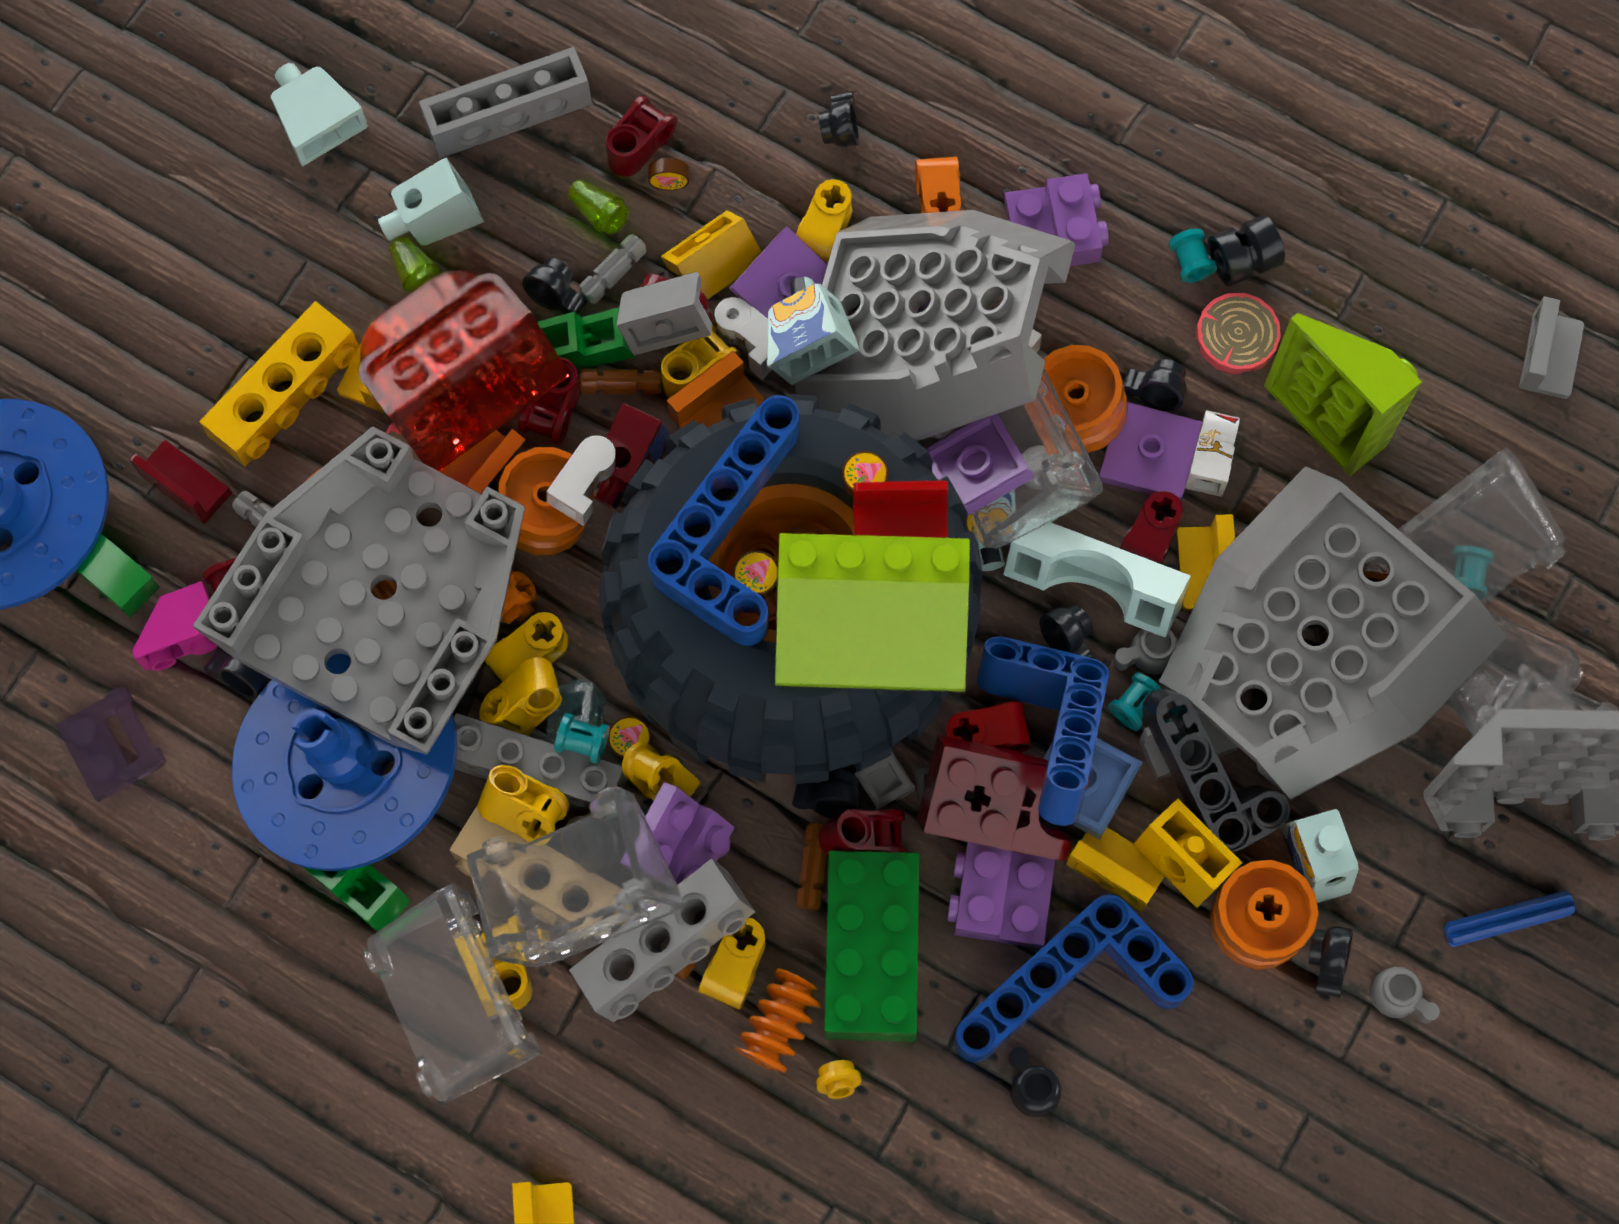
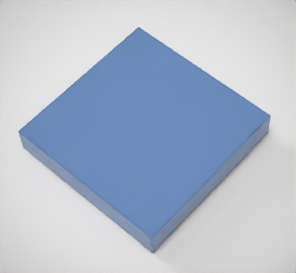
M1096 738L1089 773V785L1084 794L1079 816L1072 825L1100 840L1137 776L1143 762ZM1051 745L1043 759H1049Z

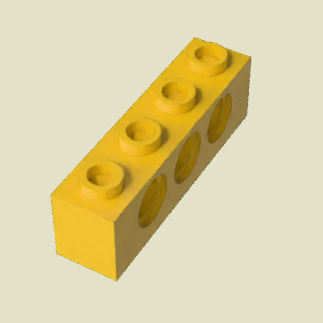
M315 301L199 421L207 436L244 467L253 459H259L268 450L273 437L281 429H287L296 421L299 416V410L310 399H315L323 393L328 385V380L339 368H346L353 361L359 347L353 330ZM314 351L321 352L317 359L303 361L307 354ZM281 382H292L287 390L282 392L274 391ZM256 411L263 412V415L257 421L246 422L247 417L251 413Z

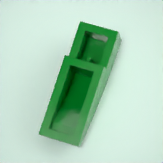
M619 307L585 317H580L575 312L499 332L502 371L505 373L540 372L545 362L557 357L571 361L576 369L614 363L638 356L633 355L616 325Z
M100 534L89 556L75 571L129 618L160 588L149 573L102 534Z
M371 865L343 871H321L302 867L380 935L388 929L412 902L396 885Z

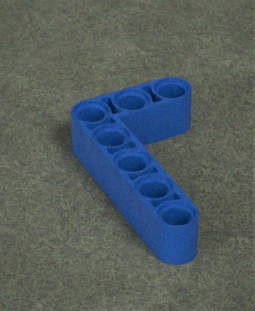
M775 395L761 403L652 547L648 555V565L653 585L661 593L736 643L746 646L757 644L766 637L769 630L766 602L759 594L708 560L799 438V410L796 403L785 396ZM782 417L787 419L790 424L783 429H774L768 425V422L774 418ZM748 453H758L764 458L756 465H747L741 461V458ZM723 488L732 489L737 493L729 501H720L714 497V494ZM695 524H703L710 529L705 536L700 538H693L686 533L687 529ZM675 560L683 566L677 573L666 575L658 570L660 565L666 561ZM705 586H715L721 591L720 595L713 600L700 599L697 596V592ZM744 611H752L760 617L759 621L751 626L739 625L735 618Z
M992 637L984 644L977 674V684L979 687L993 695L1059 710L1038 804V812L1042 818L1050 823L1063 826L1070 825L1076 822L1079 816L1087 787L1109 669L1099 660L1007 637Z
M1111 894L1102 895L1094 900L962 1020L957 1028L954 1040L955 1049L959 1056L966 1061L981 1062L985 1060L1104 951L1143 993L1160 1008L1173 1009L1184 1002L1192 991L1194 983L1192 974L1186 965L1123 899ZM1103 909L1112 910L1119 919V925L1110 929L1101 926L1096 919V912ZM1068 939H1078L1084 943L1087 954L1082 958H1072L1064 951L1063 943ZM1133 942L1143 943L1149 949L1150 959L1145 962L1135 961L1128 954L1127 946ZM1038 968L1048 970L1054 978V984L1049 988H1038L1030 979L1031 971ZM1165 975L1174 976L1181 984V993L1175 996L1164 993L1159 986V978ZM1004 998L1014 999L1021 1007V1014L1014 1019L1004 1018L999 1014L996 1004ZM971 1028L981 1029L988 1037V1044L982 1049H971L964 1042L963 1034Z

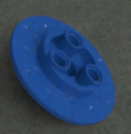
M0 399V548L5 543L12 542L7 550L0 552V610L33 601L67 580L82 565L96 545L103 530L109 504V484L105 465L99 451L85 431L71 418L58 410L40 403L20 399ZM38 476L33 483L25 485L28 479Z
M335 654L328 660L326 669L330 673L341 674L349 668L351 658L345 654ZM271 680L248 710L234 746L232 782L236 803L242 818L251 832L264 846L284 860L298 866L321 871H343L378 862L397 852L414 839L431 821L442 804L453 778L457 758V731L453 713L429 753L423 754L394 746L358 727L351 721L339 718L340 716ZM395 761L393 769L388 774L382 775L385 766ZM323 785L321 793L312 799L314 790L318 786Z

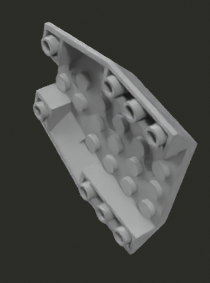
M975 210L869 217L837 232L822 286L841 302L858 343L859 351L795 383L797 395L817 396L819 409L839 414L842 408H847L848 403L878 414L881 421V432L890 437L894 433L899 437L905 431L915 441L1035 401L1045 365V360L1028 345L1044 284L1066 283L1076 244L1071 240ZM1004 295L1002 303L997 308L990 310L991 304ZM931 299L929 306L924 311L918 313L919 307ZM860 303L858 310L854 314L848 316L849 311L851 309H854Z
M371 427L263 516L193 627L242 664L334 714L351 721L369 733L394 746L428 754L497 640L525 506L489 487H486L482 494L414 459L411 446L375 427ZM427 508H435L442 513V518L435 526L426 527L418 522L419 514ZM390 580L397 585L396 593L386 600L374 597L372 594L374 586L380 581ZM335 654H345L351 658L349 668L341 674H333L326 669L328 660Z
M1305 466L1216 559L1159 683L1166 690L1189 698L1194 708L1257 763V771L1291 800L1415 735L1502 644L1507 635L1472 591L1340 480ZM1379 561L1388 567L1389 575L1383 581L1373 582L1365 577L1363 568L1369 562ZM1310 625H1320L1328 632V639L1320 646H1311L1302 638L1304 629ZM1253 688L1263 691L1267 696L1265 706L1255 711L1245 708L1241 703L1243 693Z
M1500 709L1424 790V800L1441 831H1454V836L1458 838L1481 836L1482 832H1485L1495 822L1494 798H1497V803L1518 804L1524 802V798H1541V803L1545 805L1566 804L1571 799L1573 833L1588 834V839L1597 841L1616 838V834H1619V711Z

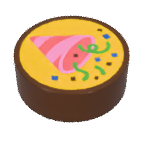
M675 158L657 159L648 167V183L660 190L682 189L689 184V166L684 161Z
M860 451L852 454L845 461L842 468V483L845 490L853 496L854 483L888 482V466L885 460L880 455L871 451Z
M750 551L740 556L733 568V578L765 599L771 596L778 588V563L766 552Z
M622 717L616 720L609 729V748L612 754L621 761H623L627 750L637 742H646L652 746L651 731L648 725L638 717Z

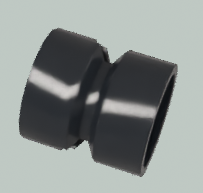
M1266 215L1242 223L1239 232L1234 228H1230L1208 238L1210 259L1215 261L1217 265L1216 273L1226 286H1232L1251 278L1253 270L1259 274L1283 265L1285 261V251L1280 234L1274 223Z

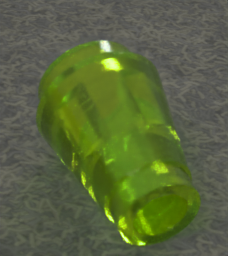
M584 179L577 180L569 189L568 199L573 202L597 232L614 234L625 224L629 210L624 205V200L621 197L588 183Z
M403 236L394 240L389 246V252L403 289L416 298H423L434 293L441 284L440 268L409 237Z

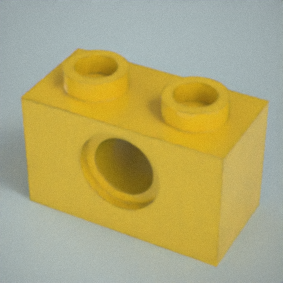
M1179 799L1174 801L1157 817L1133 844L1196 908L1243 863Z

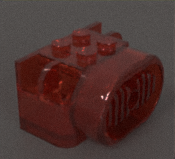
M449 271L439 274L426 281L382 313L370 325L364 335L360 347L361 365L358 372L362 383L403 439L411 446L421 462L438 472L570 376L531 311L504 280L496 274L487 273L478 276L467 271Z

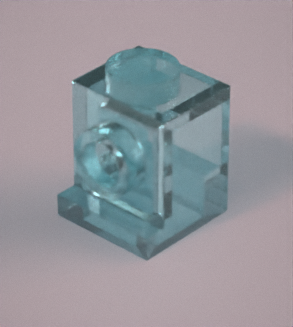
M578 679L570 681L569 684L558 685L562 697L561 705L549 715L547 735L554 742L562 718L566 713L573 714L574 720L597 727L603 724L606 697L594 683Z

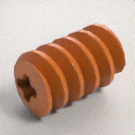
M777 968L774 975L782 985L771 983L766 987V992L773 1001L762 999L757 1003V1008L765 1017L750 1016L748 1023L756 1033L742 1032L740 1040L747 1049H733L768 1070L786 1073L787 1067L779 1059L780 1055L795 1056V1050L788 1044L789 1038L804 1040L805 1036L796 1025L798 1022L812 1025L814 1020L805 1009L807 1006L821 1008L822 1003L813 995L815 990L818 991L813 984L796 974Z

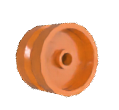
M1069 345L1054 350L1044 358L1045 365L1036 400L1031 402L1041 433L1053 446L1069 453L1086 454L1104 448L1118 437L1127 422L1128 401L1118 366L1105 352L1086 345Z
M534 447L518 454L505 466L499 481L498 493L525 506L517 549L533 555H555L570 549L583 536L589 519L583 526L547 503L546 491L572 456L571 453L555 447ZM592 492V494H591L590 497H589V499L592 500V501H593V499H594V498H593V492Z
M1273 860L1250 862L1235 870L1214 898L1210 913L1212 936L1221 951L1237 964L1256 970L1276 968L1292 959L1314 933L1319 914L1316 894L1307 879L1290 865ZM1260 911H1264L1268 915L1269 921L1264 920V914Z

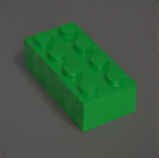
M829 851L825 1040L915 1042L917 1035L919 853Z

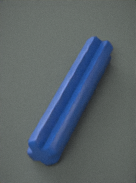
M1561 891L1447 922L1443 926V932L1448 945L1456 947L1570 916L1575 912V904L1568 891Z

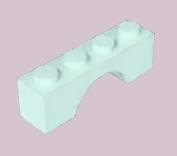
M1030 514L1011 542L1003 574L1043 591L1053 585L1067 582L1094 586L1108 593L1118 602L1123 611L1124 622L1164 638L1167 636L1182 607L1191 577L1183 572Z

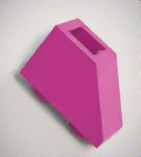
M202 581L160 596L132 650L135 660L145 671L150 669L153 671L167 669L173 666L178 658L191 653L194 655L206 654L218 646L193 627L212 597Z

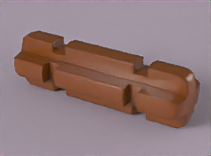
M582 369L579 375L580 391L584 394H598V390H604V394H638V390H644V394H659L662 389V375L658 369H644L643 373H638L637 369H604L603 373H598V369Z
M809 823L806 827L805 843L807 846L803 849L799 880L802 888H798L797 907L802 910L818 911L821 907L822 891L819 889L824 884L827 854L821 848L818 839L819 830L823 825L821 823Z

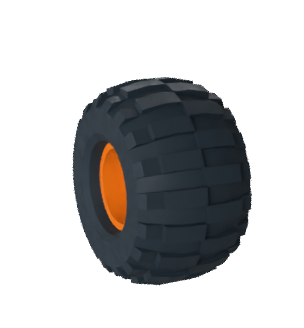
M786 394V397L796 403L799 410V438L708 561L733 577V568L740 556L750 551L766 552L779 563L780 533L854 535L853 496L843 486L842 468L845 461L856 452L871 451L880 455L888 466V482L948 481V538L970 539L967 667L979 623L983 573L979 544L972 531L969 532L967 527L968 512L948 476L940 480L932 473L933 459L930 454L905 431L899 437L894 433L889 437L881 432V421L878 414L848 403L846 409L842 408L839 414L819 409L817 396ZM754 398L723 406L722 421L706 427L703 423L698 425L694 419L669 436L665 445L667 456L663 460L658 459L655 464L646 459L628 483L623 493L626 506L622 514L614 512L609 522L601 551L603 575L598 584L601 618L614 665L619 670L627 686L629 696L649 722L657 726L660 724L670 734L674 745L701 762L706 763L710 757L729 765L730 774L765 782L766 773L795 775L796 784L828 781L829 771L854 764L857 772L891 756L892 747L906 736L909 740L918 737L940 714L941 704L951 691L775 686L777 631L774 630H777L778 588L771 596L764 599L768 607L769 630L766 637L757 644L746 646L736 643L661 593L653 585L648 565V555L652 547L758 409ZM782 417L774 418L768 422V425L774 429H783L790 424L787 419ZM748 453L741 458V461L747 465H756L764 458L758 453ZM723 488L718 490L714 497L720 501H729L737 493L732 489ZM695 524L687 529L686 533L693 538H700L705 536L710 529L703 524ZM669 560L660 565L658 570L666 575H672L677 573L683 565L678 561ZM705 586L697 592V596L703 600H713L720 595L721 591L715 586ZM742 612L736 616L735 621L742 626H751L758 622L760 617L754 612Z

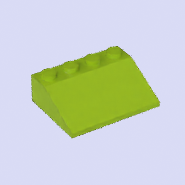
M1297 313L1290 319L1264 387L1350 477L1387 447L1422 381L1418 378V373L1414 366L1406 359H1400L1391 349Z
M780 533L775 686L965 692L970 539Z

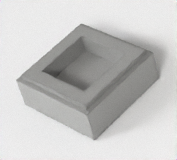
M892 751L891 756L854 773L859 779L858 784L876 811L884 810L915 791V786Z

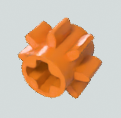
M511 571L501 622L510 624L516 619L521 623L534 612L531 605L537 600V597H535L536 589L530 578L521 572Z

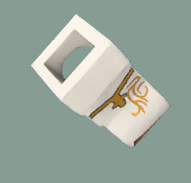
M735 297L726 298L715 308L714 316L718 336L727 344L738 345L748 354L750 371L763 380L772 371L767 362L768 319L744 300Z
M1206 410L1188 474L1186 489L1220 497L1223 496L1231 471L1235 450L1234 442L1240 418Z
M602 436L585 438L546 491L547 503L584 526L593 513V501L589 499L590 495L599 482L608 479L614 472L615 448L613 443Z

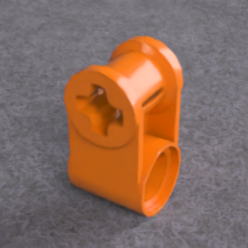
M957 157L915 160L917 195L920 198L921 213L960 211V173Z

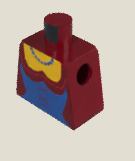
M625 403L621 405L606 437L613 443L615 448V469L608 479L602 481L594 496L595 500L616 510L624 496L623 493L628 483L644 461L648 459L655 464L658 459L661 460L666 451L665 445L670 436L661 420ZM629 462L627 466L621 468L624 463Z

